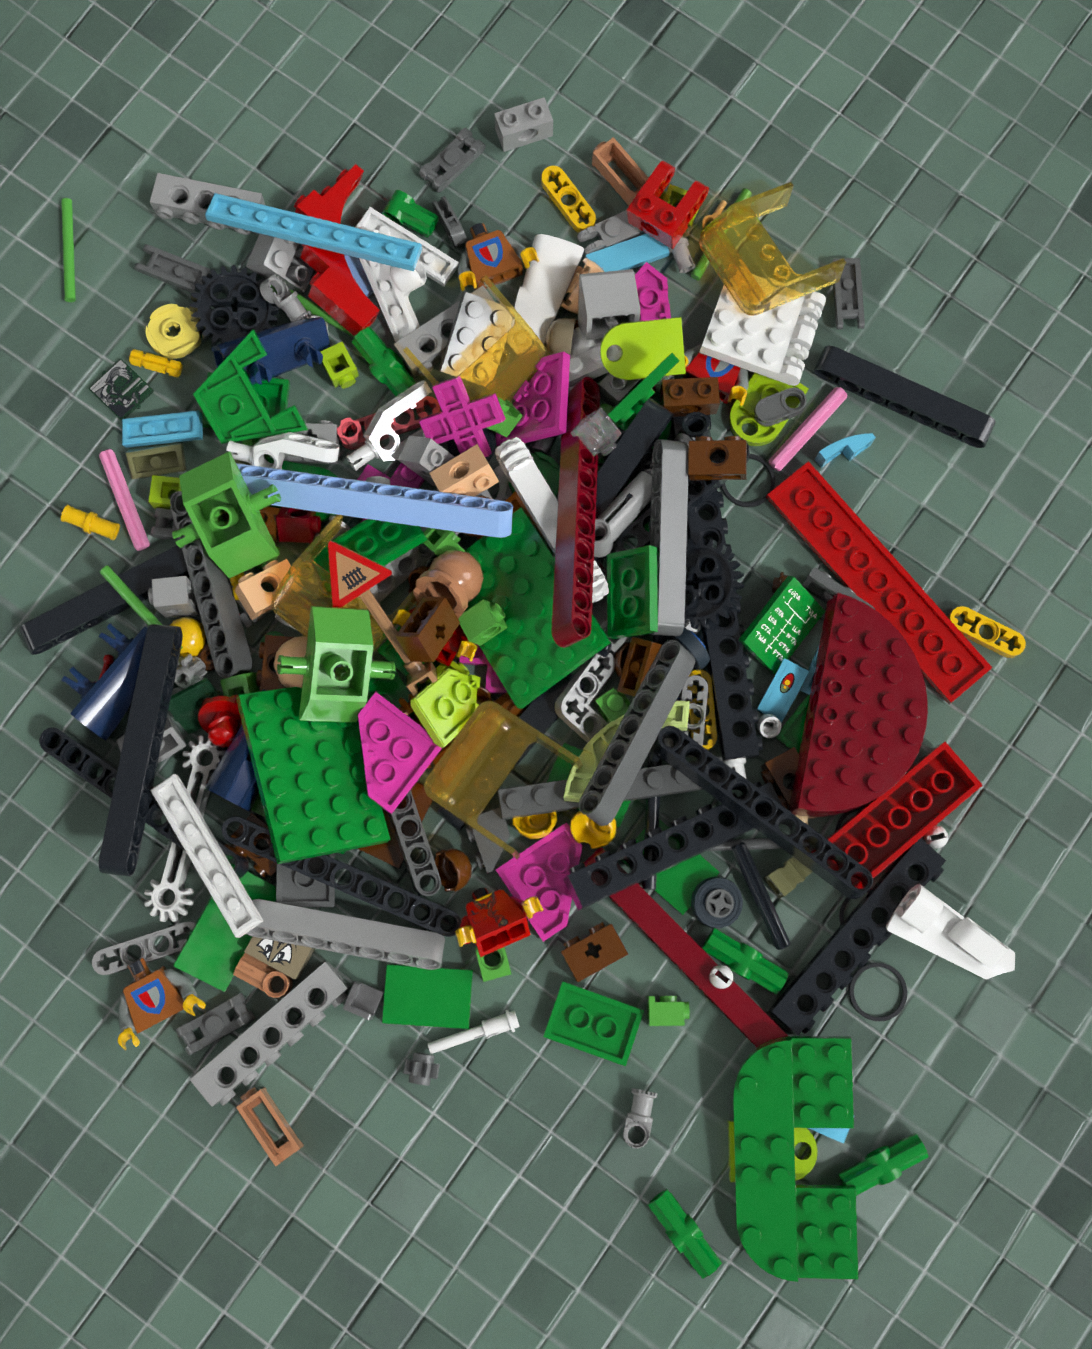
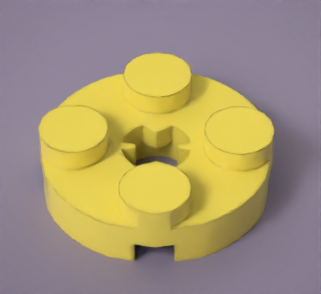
M177 304L163 305L157 308L149 317L151 320L148 323V327L146 326L145 331L147 340L156 353L168 358V360L185 357L201 344L202 331L196 332L195 325L198 322L191 321V314L193 312L189 311L187 307H179ZM171 326H174L176 329L181 328L175 337L167 335V332H170L169 328Z

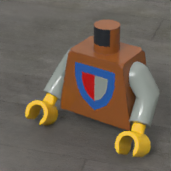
M484 223L475 224L470 228L473 239L465 243L466 251L460 256L457 272L461 291H465L464 287L467 285L474 286V290L481 286L487 289L523 275L522 262L526 269L530 267V261L535 260L537 263L539 262L536 249L533 247L526 248L512 237L504 236L501 230L488 233Z
M144 958L128 965L135 981L125 986L120 996L118 1018L121 1034L118 1037V1044L126 1051V1042L132 1039L133 1045L137 1047L140 1041L134 1034L135 1030L138 1034L183 1009L190 1015L195 1016L193 1006L196 1003L200 1008L204 1009L206 1004L197 997L190 979L176 970L166 969L164 966L151 972Z

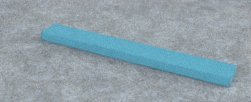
M214 193L205 213L207 221L413 272L422 251V244L217 193Z

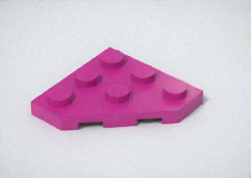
M646 262L635 274L640 304V321L671 318L667 278Z
M560 352L540 359L535 366L538 369L529 382L525 380L513 397L515 400L513 405L523 417L508 437L496 432V446H500L506 440H511L515 437L521 439L524 443L566 433L570 368L569 354Z
M375 692L358 714L367 793L370 799L392 814L442 748L435 745L423 727Z
M567 822L496 869L512 896L521 900H526L532 896L538 897L544 911L536 912L528 920L543 942L565 928L568 923L572 897L563 879L570 874L568 869L579 864L582 844L574 840Z

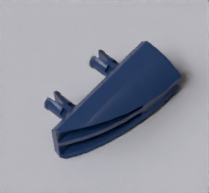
M322 317L307 318L256 332L268 355L243 368L253 385L257 383L262 385V381L266 380L269 383L273 377L305 365L313 367V362L320 365L323 360L321 351L330 347L324 319ZM246 336L215 345L211 348L217 368Z
M110 623L107 628L116 638L113 639L104 633H101L98 637L118 651L117 655L119 657L97 682L94 681L92 683L73 666L69 671L78 680V683L66 676L61 679L62 682H65L81 695L80 699L82 700L70 714L105 741L118 726L132 703L148 629L146 626L134 639H129Z
M241 725L204 788L250 812L260 793L243 725Z

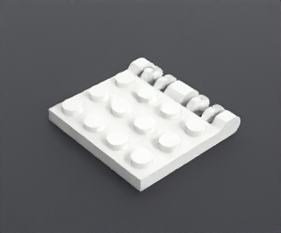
M730 266L699 353L788 385H798L805 367L802 360L808 358V350L811 348L815 330L818 327L816 320L821 317L826 297L815 291L804 292Z

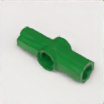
M371 327L365 328L354 337L352 343L370 364L368 367L371 373L382 384H386L395 397L416 384L414 379L404 369L405 365L402 359L391 348H387Z
M713 928L702 947L706 953L725 963L734 973L746 980L751 979L775 995L782 989L789 975L784 969L763 958V955L745 943H738L716 928Z
M914 1133L889 1147L882 1146L871 1151L865 1156V1160L838 1173L843 1185L856 1187V1196L877 1184L885 1185L896 1180L902 1175V1171L925 1160L929 1156L923 1142Z
M667 1188L653 1197L648 1206L666 1229L665 1233L681 1254L684 1253L689 1263L702 1279L714 1273L722 1262L704 1239L703 1232L689 1213L686 1214Z

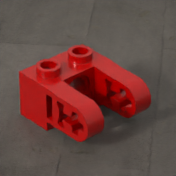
M661 161L627 208L628 223L669 248L674 249L687 230L689 222L707 197L709 187L696 180L675 208L659 198L675 173V167L665 161Z

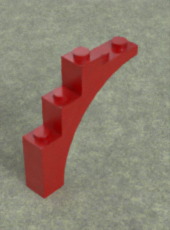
M355 164L349 171L344 169L337 177V183L333 187L328 185L321 194L315 190L307 196L303 194L294 204V208H296L295 213L341 224L343 207L349 196L359 185L364 170ZM302 244L304 248L300 258L317 272L309 283L311 289L308 297L354 337L360 331L370 327L375 322L380 310L363 293L353 278L344 254Z

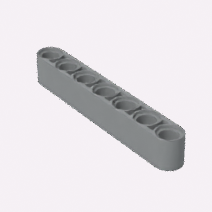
M252 900L263 922L246 933L250 936L428 970H435L441 967L445 938L438 933L272 901Z

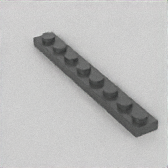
M696 760V761H689L688 763H690V764H698L699 762H698V760ZM662 765L640 769L624 801L704 789L672 765ZM714 772L708 773L711 780L715 782L722 781L719 774ZM567 780L498 790L502 820L578 809L579 802L564 801L563 797Z

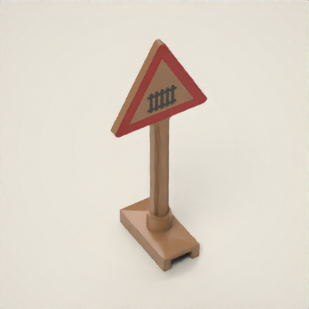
M329 541L328 551L333 607L341 608L357 597L362 599L404 661V667L409 673L407 675V688L413 696L418 693V683L422 684L428 679L432 683L437 681V669L432 662L423 664L422 662L410 661L395 637L398 633L397 629L370 591L373 586L389 577L392 571L334 541Z

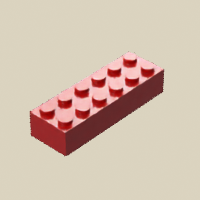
M943 742L914 764L894 787L882 796L869 802L826 839L868 869L874 878L983 785L946 742ZM827 860V865L831 870H839L838 864L835 861ZM851 877L852 885L857 889H861V881L858 878Z

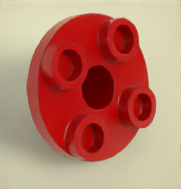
M238 695L206 698L198 714L199 723L208 733L210 742L218 747H229L242 725L236 701Z

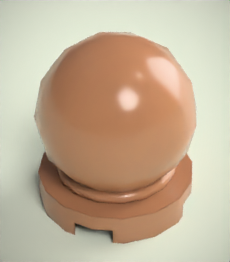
M448 550L433 560L429 570L423 572L416 580V588L413 590V594L417 603L419 604L423 597H446L459 619L468 607V603L476 598L480 592L484 579L481 565L470 553L459 550Z

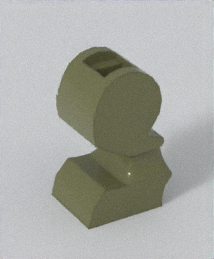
M806 846L804 849L807 852H810L809 848ZM792 856L783 863L782 868L774 870L763 879L776 896L782 898L794 890L796 885L803 882L805 877L813 871Z

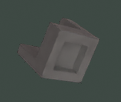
M355 981L343 1009L367 1020H372L384 992L362 982Z

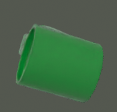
M395 190L381 213L398 225H404L426 238L433 234L439 221L438 215L416 204L411 196L401 190Z

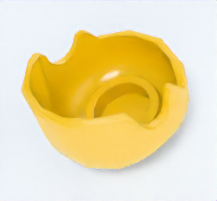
M183 617L174 620L169 625L178 626L182 629L183 648L180 651V656L185 658L188 654H191L192 657H197L207 644L203 624L198 619Z
M579 811L570 821V831L577 843L585 842L590 844L592 849L609 845L616 836V820L614 818L608 825L599 826Z
M552 812L512 818L513 825L521 835L529 839H541L547 836L555 827L557 814Z

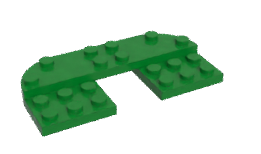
M787 1036L769 1040L758 1046L744 1060L738 1071L734 1087L736 1221L741 1243L749 1257L761 1269L783 1280L798 1282V1278L858 1280L856 1187L846 1185H796L794 1128L854 1129L851 1037Z

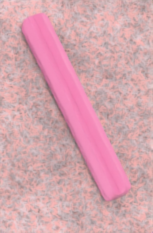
M835 387L769 459L768 463L775 471H781L846 400L848 395L844 389Z
M112 449L102 451L99 457L134 548L137 551L144 550L150 546L116 455Z

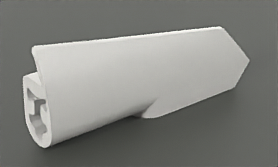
M544 234L535 235L532 247L536 249L539 262L537 263L535 260L530 261V267L526 269L523 285L519 288L514 307L516 312L506 343L516 355L544 345L546 332L550 324L554 322L584 253L583 247L557 237Z
M920 884L915 885L909 890L886 925V929L889 932L984 979L1015 970V952L970 918H964Z

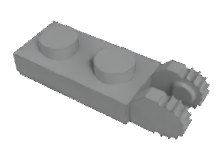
M627 210L579 232L577 238L582 243L594 237H599L600 240L591 243L585 248L584 251L587 255L645 233L628 223Z

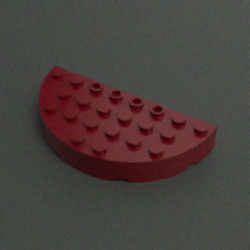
M837 593L827 602L815 666L816 670L811 687L799 761L789 811L798 816L823 817L826 815L842 814L859 808L882 796L894 787L912 766L919 753L927 726L928 701L925 681L918 661L909 644L901 633L879 612L867 604L841 593Z

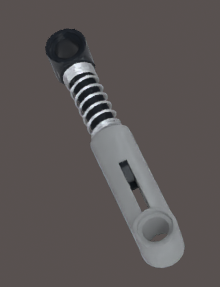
M701 412L687 414L682 420V429L678 432L674 441L686 442L689 447V441H695L696 437H711L708 417ZM650 464V469L639 472L601 515L595 519V537L602 536L603 538L595 540L594 557H603L609 554L613 548V542L651 502L652 464Z

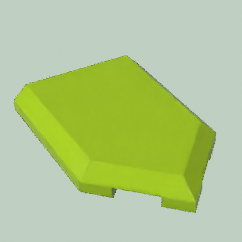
M449 668L437 677V681L431 682L411 700L413 711L435 745L444 748L478 716L479 704L476 703L477 689L480 688V677L462 674Z

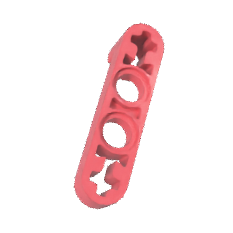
M431 396L424 397L415 403L416 407H414L417 413H419V420H415L413 410L408 408L404 412L410 415V421L405 425H400L393 418L394 422L391 423V428L397 435L420 428L419 421L422 418L431 416L423 412L425 405L434 408L432 409L433 414L441 412L437 399ZM376 413L356 420L351 418L341 420V424L337 428V434L345 448L353 450L366 444L361 426H365L366 431ZM353 431L355 435L352 437H347V432ZM384 434L379 441L390 437L388 434Z

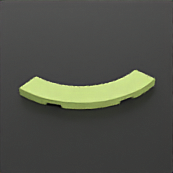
M676 701L661 729L667 726H674L681 731H687L690 701ZM624 715L607 724L585 745L584 751L570 771L565 787L564 801H580Z

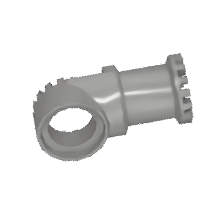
M272 275L260 284V292L263 298L269 303H275L278 308H282L291 322L301 320V318L306 319L312 314L299 301L297 292L292 293L287 287L286 282H282L283 279L280 276ZM271 285L276 289L277 295L275 292H273V289L270 288Z
M632 1088L631 1093L634 1094L631 1112L627 1113L623 1138L630 1147L639 1149L644 1147L650 1139L653 1122L651 1117L652 1106L658 1093ZM639 1126L644 1130L645 1137L642 1142L633 1143L629 1140L628 1132L631 1127Z

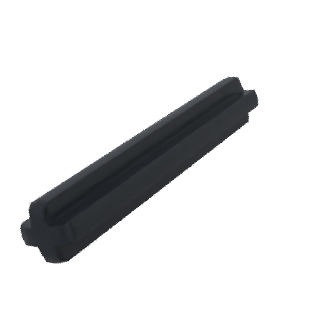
M741 842L734 845L732 852L776 949L782 950L790 946V940L746 843Z

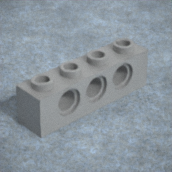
M157 173L150 199V204L155 214L161 218L183 219L185 222L193 225L198 223L208 224L210 227L218 230H223L224 228L233 229L243 235H249L250 233L259 235V233L207 221L205 216L207 209H203L206 204H210L214 193L266 205L262 193ZM187 199L184 203L177 204L179 200Z
M484 286L471 293L495 302ZM460 301L394 343L396 354L402 359L406 369L414 379L419 375L425 376L430 373L434 365L442 360L448 338L443 335L445 332L451 331ZM427 345L434 347L433 351L429 353L421 351Z

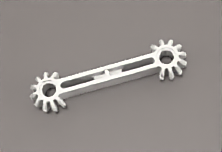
M517 437L511 440L508 439L495 449L496 459L504 475L511 482L555 555L558 501L534 463L533 457L524 442ZM595 560L592 603L603 599L609 593L608 583Z
M198 736L199 745L190 741L188 745L193 750L191 752H183V756L190 758V760L183 763V767L192 768L187 791L193 801H195L201 776L204 775L196 801V807L203 817L210 791L204 787L226 750H223L224 747L212 744L209 738L206 742L203 736ZM207 752H212V763L208 766H202L201 757ZM173 842L170 847L161 884L152 879L150 884L154 890H145L144 892L145 895L151 896V900L145 901L144 905L146 907L154 906L150 911V915L155 917L160 913L159 919L162 922H166L168 917L174 922L178 921V912L183 916L188 914L187 909L183 906L193 905L194 901L186 899V896L194 893L193 889H184L191 859L185 850H183L177 875L173 882L181 848ZM172 890L175 893V900L171 905L167 906L163 901V896L166 891Z

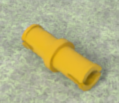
M66 505L61 514L62 522L83 528V531L88 534L93 532L113 541L120 530V524L100 518L95 512L87 513L70 505Z

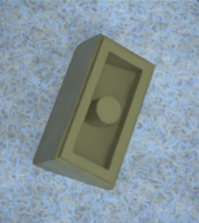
M182 442L135 447L128 449L126 452L132 479L187 470Z

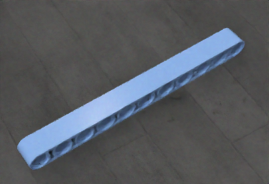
M236 463L251 494L261 491L271 484L276 486L278 491L268 495V497L280 493L281 501L272 504L274 506L502 538L512 533L513 505L507 501Z

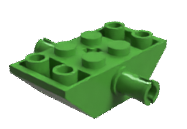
M227 452L179 475L183 504L192 523L172 532L173 539L185 535L184 538L175 542L178 547L182 548L193 541L201 539L209 557L228 578H232L280 555L260 514L261 509L281 501L280 493L268 497V495L278 491L274 484L251 494L231 452ZM226 512L229 514V520L223 519V515Z
M311 606L305 656H278L277 661L281 662V664H277L278 674L303 675L299 720L356 723L358 714L367 703L370 678L394 679L395 674L391 673V671H395L394 661H372L373 638L368 609ZM341 664V667L336 668L335 672H333L334 668Z

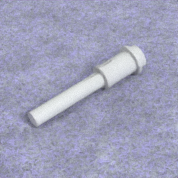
M505 1010V1014L485 1021L482 1020V1025L427 1043L429 1051L433 1054L486 1036L488 1039L509 1030L515 1032V1028L520 1027L515 1010L511 1012Z

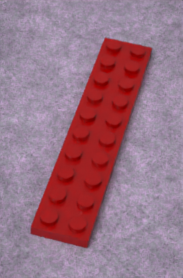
M809 461L766 496L768 501L843 586L850 588L855 595L872 605L877 612L884 616L901 633L913 651L921 668L922 675L948 705L992 669V666Z

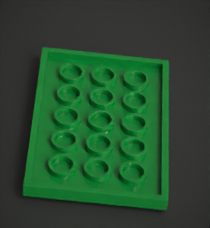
M521 507L512 514V533L509 536L502 538L483 536L465 550V552L470 553L480 563L484 579L480 592L476 598L468 603V607L464 612L483 599L494 604L497 603L505 613V618L503 619L508 628L488 640L480 648L517 708H524L611 643L593 614L591 633L587 638L566 648L560 647L554 641L551 629L555 555L524 508Z
M300 687L238 695L236 701L277 864L383 844L390 840L382 807L368 797L358 720L356 723L299 720L302 688Z

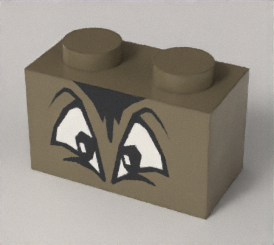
M252 937L244 952L293 979H299L316 948Z

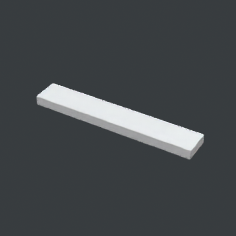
M173 774L150 791L235 937L240 938L262 923L261 915L179 776Z

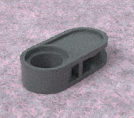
M443 196L439 202L436 200L432 201L434 211L438 215L439 221L451 244L457 247L466 243L465 232L447 198Z
M793 387L765 397L757 403L754 410V418L758 424L766 427L793 418L804 410L807 402L806 395L799 388ZM796 396L800 400V406L798 408L788 407L785 401L786 398Z

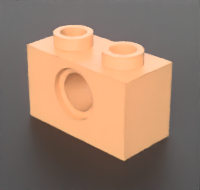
M478 445L473 446L430 472L439 492L476 496L499 482Z
M287 559L281 562L274 560L263 567L264 571L256 575L253 572L248 573L238 580L239 584L235 589V593L251 620L301 594L304 586ZM268 582L272 584L275 591H264L261 583Z

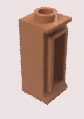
M614 137L607 142H601L595 147L592 156V166L597 168L629 207L648 180L647 175ZM614 161L638 190L635 192L631 191L608 164Z
M254 1087L240 1097L243 1102L236 1108L276 1167L304 1145L266 1091L267 1089L263 1088L257 1091ZM261 1102H264L289 1140L280 1147L277 1146L253 1110Z

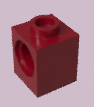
M281 507L276 517L279 542L312 543L316 532H320L321 518L316 516V511Z

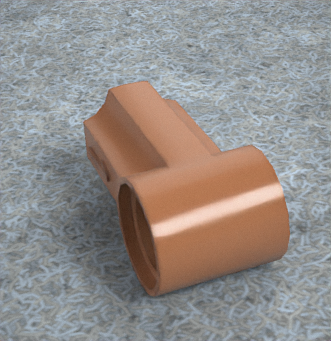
M247 953L240 959L233 974L273 998L284 997L291 991L293 986L291 977ZM276 976H280L285 984L284 989L279 993L275 992L271 987L272 979Z

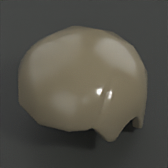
M560 318L550 324L545 338V344L550 355L560 352L570 355L575 319Z

